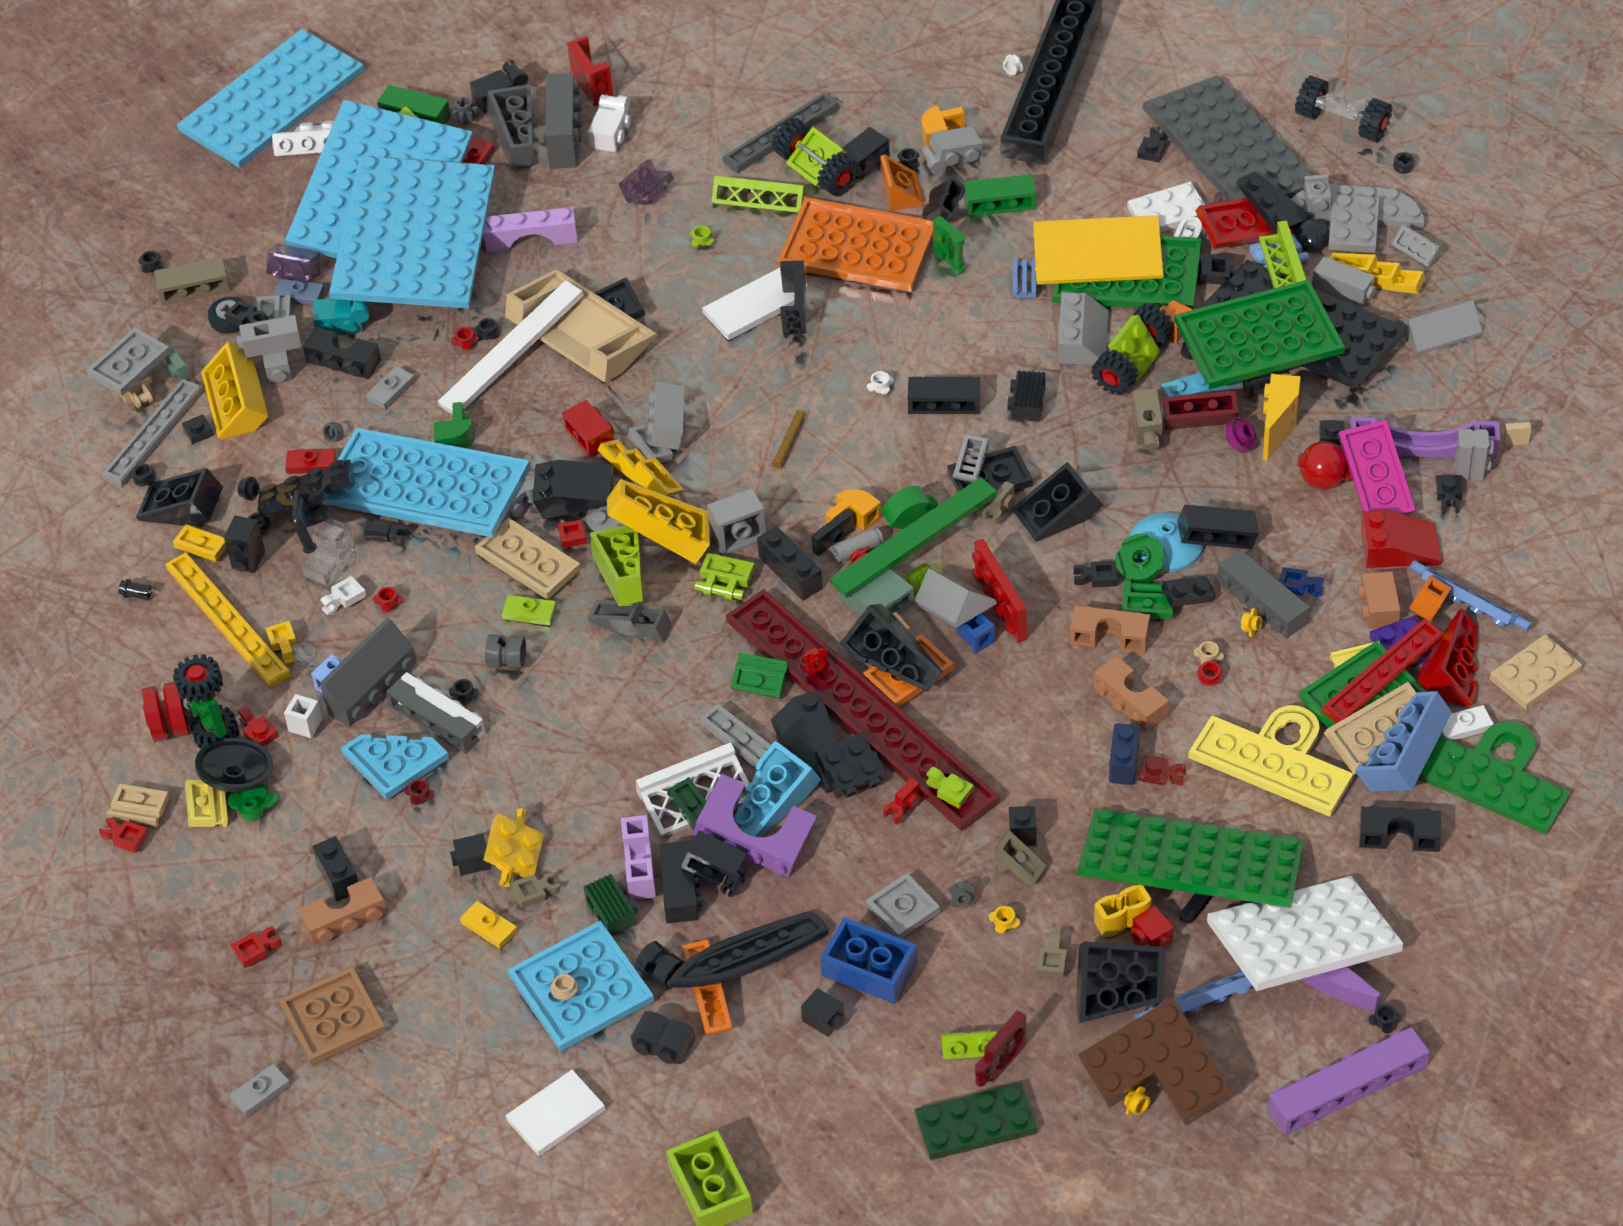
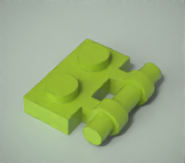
M707 553L700 569V578H705L706 582L697 580L695 590L702 591L704 595L712 596L716 594L725 596V599L732 601L734 598L743 600L745 591L737 589V587H748L755 570V563ZM719 581V582H724V583H728V584H727V587H726V586L717 585L716 582Z

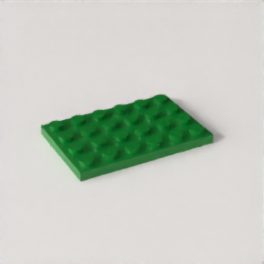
M1160 236L1163 278L1054 284L1052 296L1053 303H1061L1062 292L1086 293L1102 306L1138 308L1144 303L1146 305L1152 303L1153 307L1157 305L1160 309L1164 305L1168 306L1173 300L1194 310L1202 238Z
M1309 279L1175 314L1174 321L1208 389L1333 357L1345 352V346Z

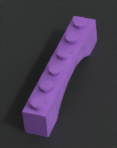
M1351 417L1350 429L1381 420L1371 417ZM1473 421L1455 429L1439 432L1408 431L1388 425L1398 456L1455 458L1458 431L1460 429H1472V431L1484 429L1488 431L1489 440H1493V454H1488V456H1491V459L1498 458L1500 444L1499 421Z

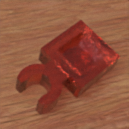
M1144 755L1138 781L1164 786L1165 780H1169L1176 786H1182L1184 777L1177 776L1176 774L1186 775V766L1183 764L1170 766L1169 759Z

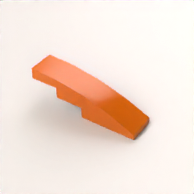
M708 939L682 945L685 962L698 952L709 947ZM721 983L703 987H692L706 1036L733 1030Z

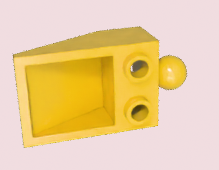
M1288 373L1281 375L1271 374L1270 384L1265 383L1264 398H1268V400H1264L1263 414H1266L1263 447L1264 461L1269 460L1296 427L1300 376H1292Z

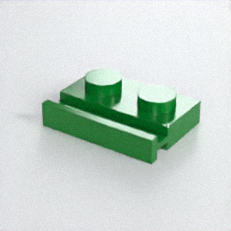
M739 652L730 688L736 691L781 699L789 663L787 661Z

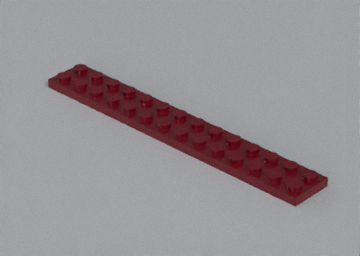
M765 589L726 615V622L765 657L787 661L789 666L787 667L786 675L806 693L819 690L827 712L853 735L863 732L871 751H876L877 756L903 780L907 782L910 778H913L919 782L920 795L958 829L962 831L1000 802V796ZM813 648L826 649L828 652L826 658L830 662L829 668L809 675L806 672L807 665L803 660L805 654ZM931 767L939 769L946 778L952 773L974 785L973 792L960 809L938 798V789L926 784V781L929 779L926 774Z

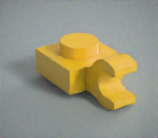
M290 621L266 627L272 650H281L286 665L294 663L295 659L291 646L296 645L297 641Z

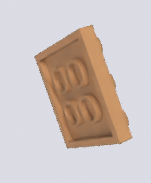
M353 966L279 999L280 1006L311 1065L386 1032L385 1025Z

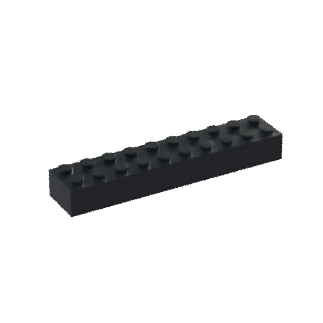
M1055 0L1002 132L1001 157L1045 165L1101 21L1102 0Z

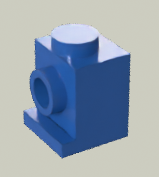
M982 613L956 628V633L972 647V651L975 654L995 642V625Z

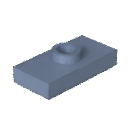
M279 279L273 295L287 297V294H290L291 303L313 305L314 300L321 299L325 289L324 284Z

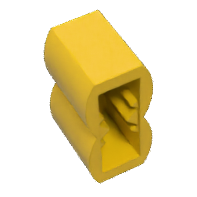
M1143 885L1130 886L1119 895L1103 897L1095 903L1094 923L1103 937L1118 935L1127 927H1132V918L1151 908V898Z

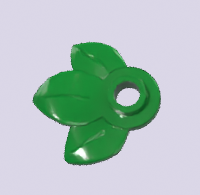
M264 784L243 793H231L228 796L230 808L238 810L240 816L245 821L250 822L260 819L263 816L264 809L273 807L279 800V793H266Z

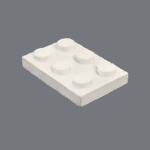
M1191 182L1127 201V208L1133 217L1158 215L1160 233L1178 228L1181 220L1185 217L1194 216L1198 218L1195 212L1200 205H1205Z

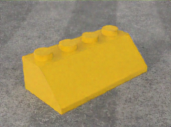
M227 341L201 371L219 439L254 432L268 417L253 357L246 358L244 349L239 350L238 345Z

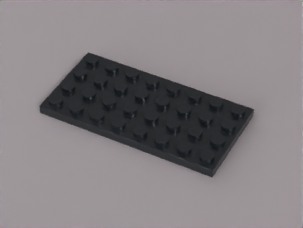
M1247 260L1233 274V277L1226 280L1199 308L1274 289L1268 269ZM1280 273L1277 275L1278 277H1280V278H1282V279H1286V278H1287V276H1284V275H1282V274H1280ZM1314 288L1345 346L1344 354L1300 366L1355 389L1406 336L1407 327Z

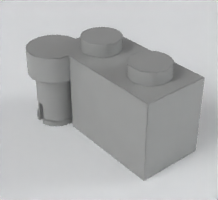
M972 126L931 133L930 148L928 145L925 146L921 154L926 159L927 167L931 173L938 175L944 172L947 166L979 161L983 142Z

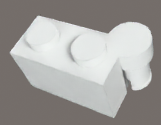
M601 95L599 101L600 108H598L588 131L590 148L616 152L619 143H623L625 129L629 128L631 123V116L628 115L630 103L628 96L619 95L618 97Z

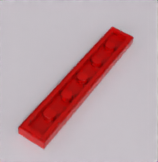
M1424 618L1322 707V712L1337 724L1361 710L1442 640L1444 633Z

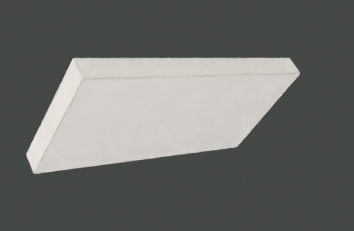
M778 268L702 307L703 314L724 337L730 340L780 314L781 306H793L794 293H783L781 271Z

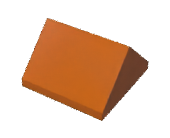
M883 154L881 156V178L890 211L923 206L925 201L916 172Z

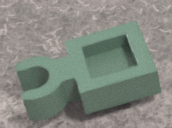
M168 344L170 354L164 359L169 364L167 368L171 377H176L179 382L182 378L190 381L185 363L178 353L174 351L173 347Z

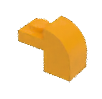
M934 106L928 109L922 116V140L924 145H928L930 148L931 133L964 128L963 108L957 107L940 111L938 106Z
M845 490L836 495V506L831 507L825 514L827 524L848 509L853 513L854 524L863 531H866L882 518L881 502L863 490Z

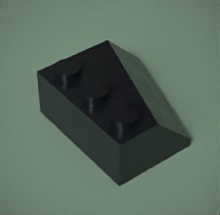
M1083 941L1079 945L1076 991L1078 1022L1083 1023L1162 1002L1165 947Z

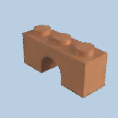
M1075 605L1070 626V644L1095 647L1099 636L1111 633L1120 638V651L1145 654L1150 628V614Z
M1115 656L1094 671V689L1100 696L1107 698L1117 711H1122L1129 717L1133 725H1138L1142 730L1148 732L1169 716V700L1153 686L1142 692L1130 691L1129 689L1134 686V670L1118 656Z
M372 877L347 887L350 902L343 908L332 909L325 904L323 898L298 908L302 924L313 946L326 943L334 937L351 932L357 927L377 921L387 915L384 900Z

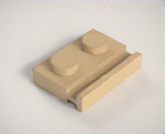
M119 784L111 802V808L107 811V816L116 821L124 822V820L135 824L158 827V820L162 817L170 798L168 791Z

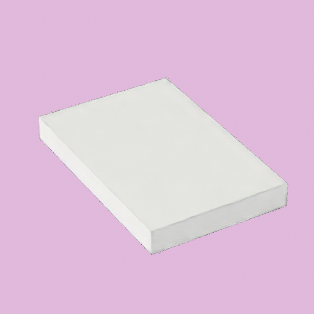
M570 1070L505 1116L508 1123L539 1157L603 1113L605 1105L573 1070Z

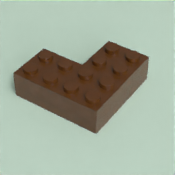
M1173 997L1078 1054L1082 1065L1109 1108L1125 1099L1129 1092L1136 1091L1139 1086L1144 1087L1156 1079L1185 1126L1233 1098L1230 1087Z

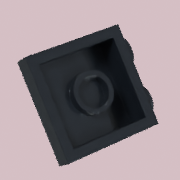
M863 732L815 751L818 762L836 798L845 796V798L852 797L865 787H868V789L875 788L882 783L886 775L876 751H871Z

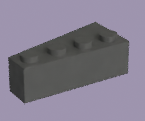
M531 84L488 91L487 112L510 169L531 166L533 151Z

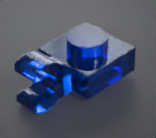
M1283 567L1279 582L1292 593L1303 596L1305 590L1313 596H1322L1324 578L1308 577L1307 570Z

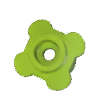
M704 225L695 227L690 232V236L693 239L691 245L693 247L712 245L714 243V239L711 238L712 230Z

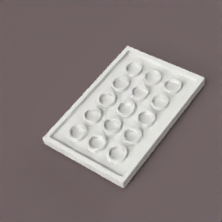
M1352 876L1295 890L1291 908L1250 902L1209 913L1207 916V923L1256 991L1402 952L1403 942Z

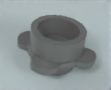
M965 881L953 884L949 888V894L952 896L950 905L952 907L967 904L973 905L976 902V897L973 896L975 886Z

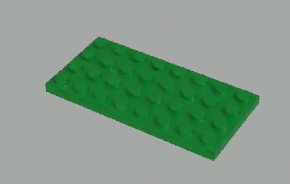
M1094 809L1078 864L1077 875L1291 908L1304 840L1292 836L1270 835L1266 832L1243 831L1239 828H1222L1212 824H1195L1185 820L1175 821L1162 817L1141 816L1136 813Z

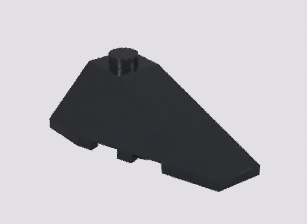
M819 690L793 697L771 719V723L780 744L783 747L786 746L792 754L810 766L821 778L818 785L826 793L833 791L818 762L815 751L835 743L837 740Z

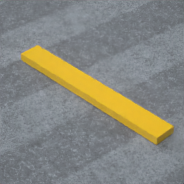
M186 552L165 564L169 573L270 689L291 677L290 670Z

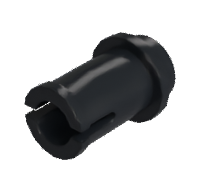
M131 579L121 580L118 593L123 598L130 596L148 601L152 593L148 592V590H152V586L131 582Z

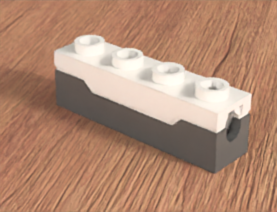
M406 672L401 679L386 691L390 708L464 754H467L486 735L484 721L478 713L465 709L460 702L451 700L439 689H433L428 686L420 677H414Z

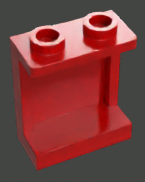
M587 36L568 42L570 70L573 73L574 80L579 83V87L594 107L598 106L602 94L613 96L610 66L606 61L595 66L592 64Z

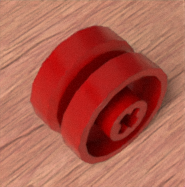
M174 681L164 684V700H161L156 686L142 688L144 715L154 743L167 740L169 735L167 723H170L172 733L176 738L190 734L187 716L184 714L183 699L178 694Z

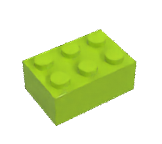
M718 1130L666 1151L668 1168L696 1226H724L753 1214L751 1196Z

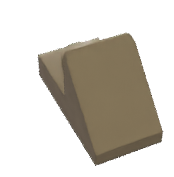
M1010 830L1006 831L994 849L998 872L1002 873L1010 869L1028 887L1035 884L1047 866Z

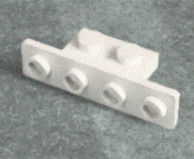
M324 121L322 125H313L310 122L299 124L300 127H296L294 132L273 133L274 155L321 153L334 121Z

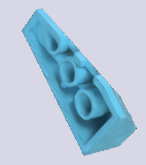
M774 741L759 759L752 783H749L746 788L747 794L742 805L738 807L734 816L736 825L750 836H764L789 814L792 806L797 807L821 781V778L810 766L777 741Z

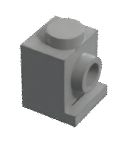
M1328 174L1304 176V198L1307 212L1331 210Z

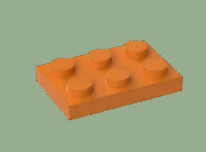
M922 634L915 637L918 643L942 669L943 673L938 680L954 670V663ZM874 666L863 672V676L898 707L924 691L900 680L899 677L880 671Z

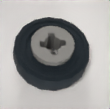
M231 296L223 297L212 303L208 309V320L211 327L217 332L224 334L240 331L238 325L226 321L224 314L238 300L245 301Z

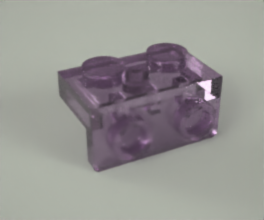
M647 159L619 183V187L627 203L646 205L653 200L657 193L665 190L668 184L674 180L671 171L656 170L652 160Z

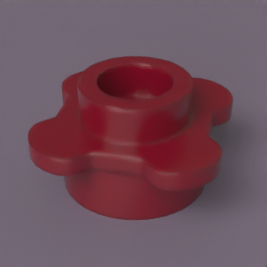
M415 779L405 788V794L410 796V803L412 805H419L421 802L431 800L435 795L434 791L429 788V782L424 779Z

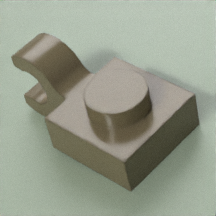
M1005 481L998 489L997 497L992 499L993 502L983 510L984 520L990 515H995L993 517L994 524L998 525L1001 522L1002 515L1008 509H1011L1016 501L1013 484Z
M1050 931L1048 947H1040L1037 964L1038 976L1064 978L1067 949H1060L1061 932Z

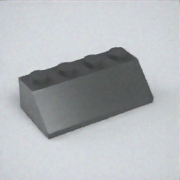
M388 617L320 682L327 713L349 727L362 719L365 712L378 703L386 691L407 671H410L416 663L412 644Z

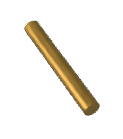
M802 410L796 411L772 464L776 468H781L805 417V413Z

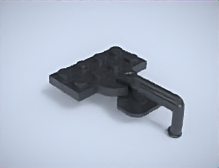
M337 460L323 469L314 468L303 476H291L283 483L277 485L272 483L264 486L259 491L257 510L260 517L284 510L285 513L293 514L283 522L284 532H297L303 546V552L306 554L313 553L317 549V545L312 541L307 527L319 524L330 517V507L319 505L328 497L329 493L352 486L353 465L351 460Z

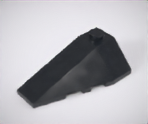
M882 604L869 605L840 642L858 661L877 667L878 670L885 673L888 672L899 677L900 680L925 691H929L943 673L942 669L899 619Z

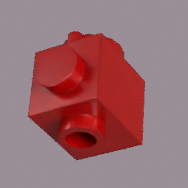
M1152 906L1132 918L1130 935L1135 945L1165 947L1164 950H1166L1173 943L1174 925L1169 917H1164L1155 906Z

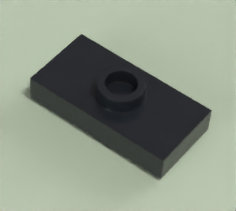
M848 509L843 511L812 534V551L816 555H821L854 530L853 513Z

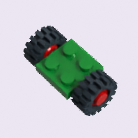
M197 654L193 655L191 660L189 657L184 658L185 663L180 661L178 663L179 668L174 669L173 679L182 699L186 698V701L190 702L188 708L195 717L191 719L190 725L195 744L201 749L216 740L237 738L236 736H239V727L233 711H230L227 706L223 709V706L217 704V701L214 699L216 696L215 692L219 693L221 691L220 686H223V677L217 661H214L211 656L207 658L204 654H201L200 658H198Z

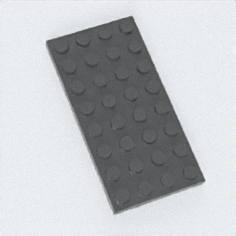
M1218 75L1143 102V110L1228 201L1246 198L1235 183L1240 177L1254 171L1263 176L1290 199L1304 190V176L1314 175Z

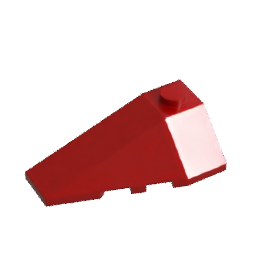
M1463 609L1458 610L1444 631L1443 639L1434 646L1423 663L1417 681L1427 692L1437 691L1445 702L1469 707L1473 704L1477 692V682L1473 681V673L1477 671V663L1474 662L1473 652L1477 651L1478 627Z

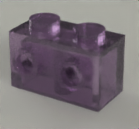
M277 244L267 251L266 274L274 275L278 279L291 278L296 279V281L309 282L320 274L321 252Z

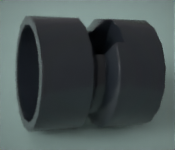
M652 941L640 952L635 966L638 971L648 978H652L664 990H670L672 988L667 986V981L685 961L674 953H670L659 942Z

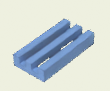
M1013 259V298H1036L1035 259H1032V262H1027V259H1022V262H1018V259ZM1032 268L1031 292H1027V269ZM1018 269H1022V292H1018Z

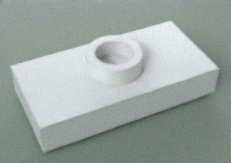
M1484 705L1452 713L1441 736L1455 741L1483 733L1494 724Z

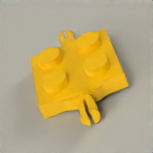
M523 808L516 810L515 820L499 813L493 818L483 860L495 865L502 871L499 884L500 886L503 885V887L510 886L512 875L522 878L535 875L544 833L525 825L527 811H523Z

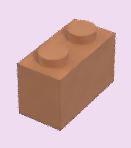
M1393 572L1362 574L1361 584H1357L1358 599H1363L1361 615L1362 619L1367 620L1368 629L1380 628L1398 622L1400 606Z

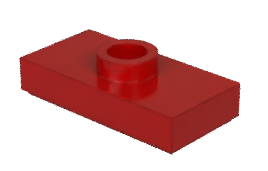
M474 137L469 144L462 163L484 164L495 149L494 143Z
M335 449L287 450L286 474L307 473L314 468L323 469L330 466L336 460Z

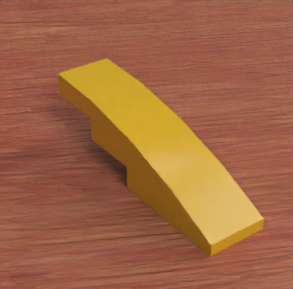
M1332 253L1329 258L1374 275V286L1380 289L1418 294L1425 280L1424 271L1401 270L1400 263L1378 262L1376 255Z
M618 439L600 444L598 451L615 468L644 488L665 496L683 493L684 488L655 457L646 459L637 448L627 450Z

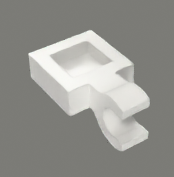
M350 576L332 586V594L326 595L320 600L325 605L322 607V610L329 616L336 612L341 604L347 608L365 598L366 592Z

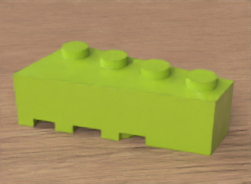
M626 525L590 533L593 559L618 606H630L643 601L639 533Z

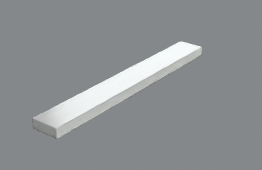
M565 280L438 400L439 406L453 415L452 403L462 402L464 410L584 296L583 291Z

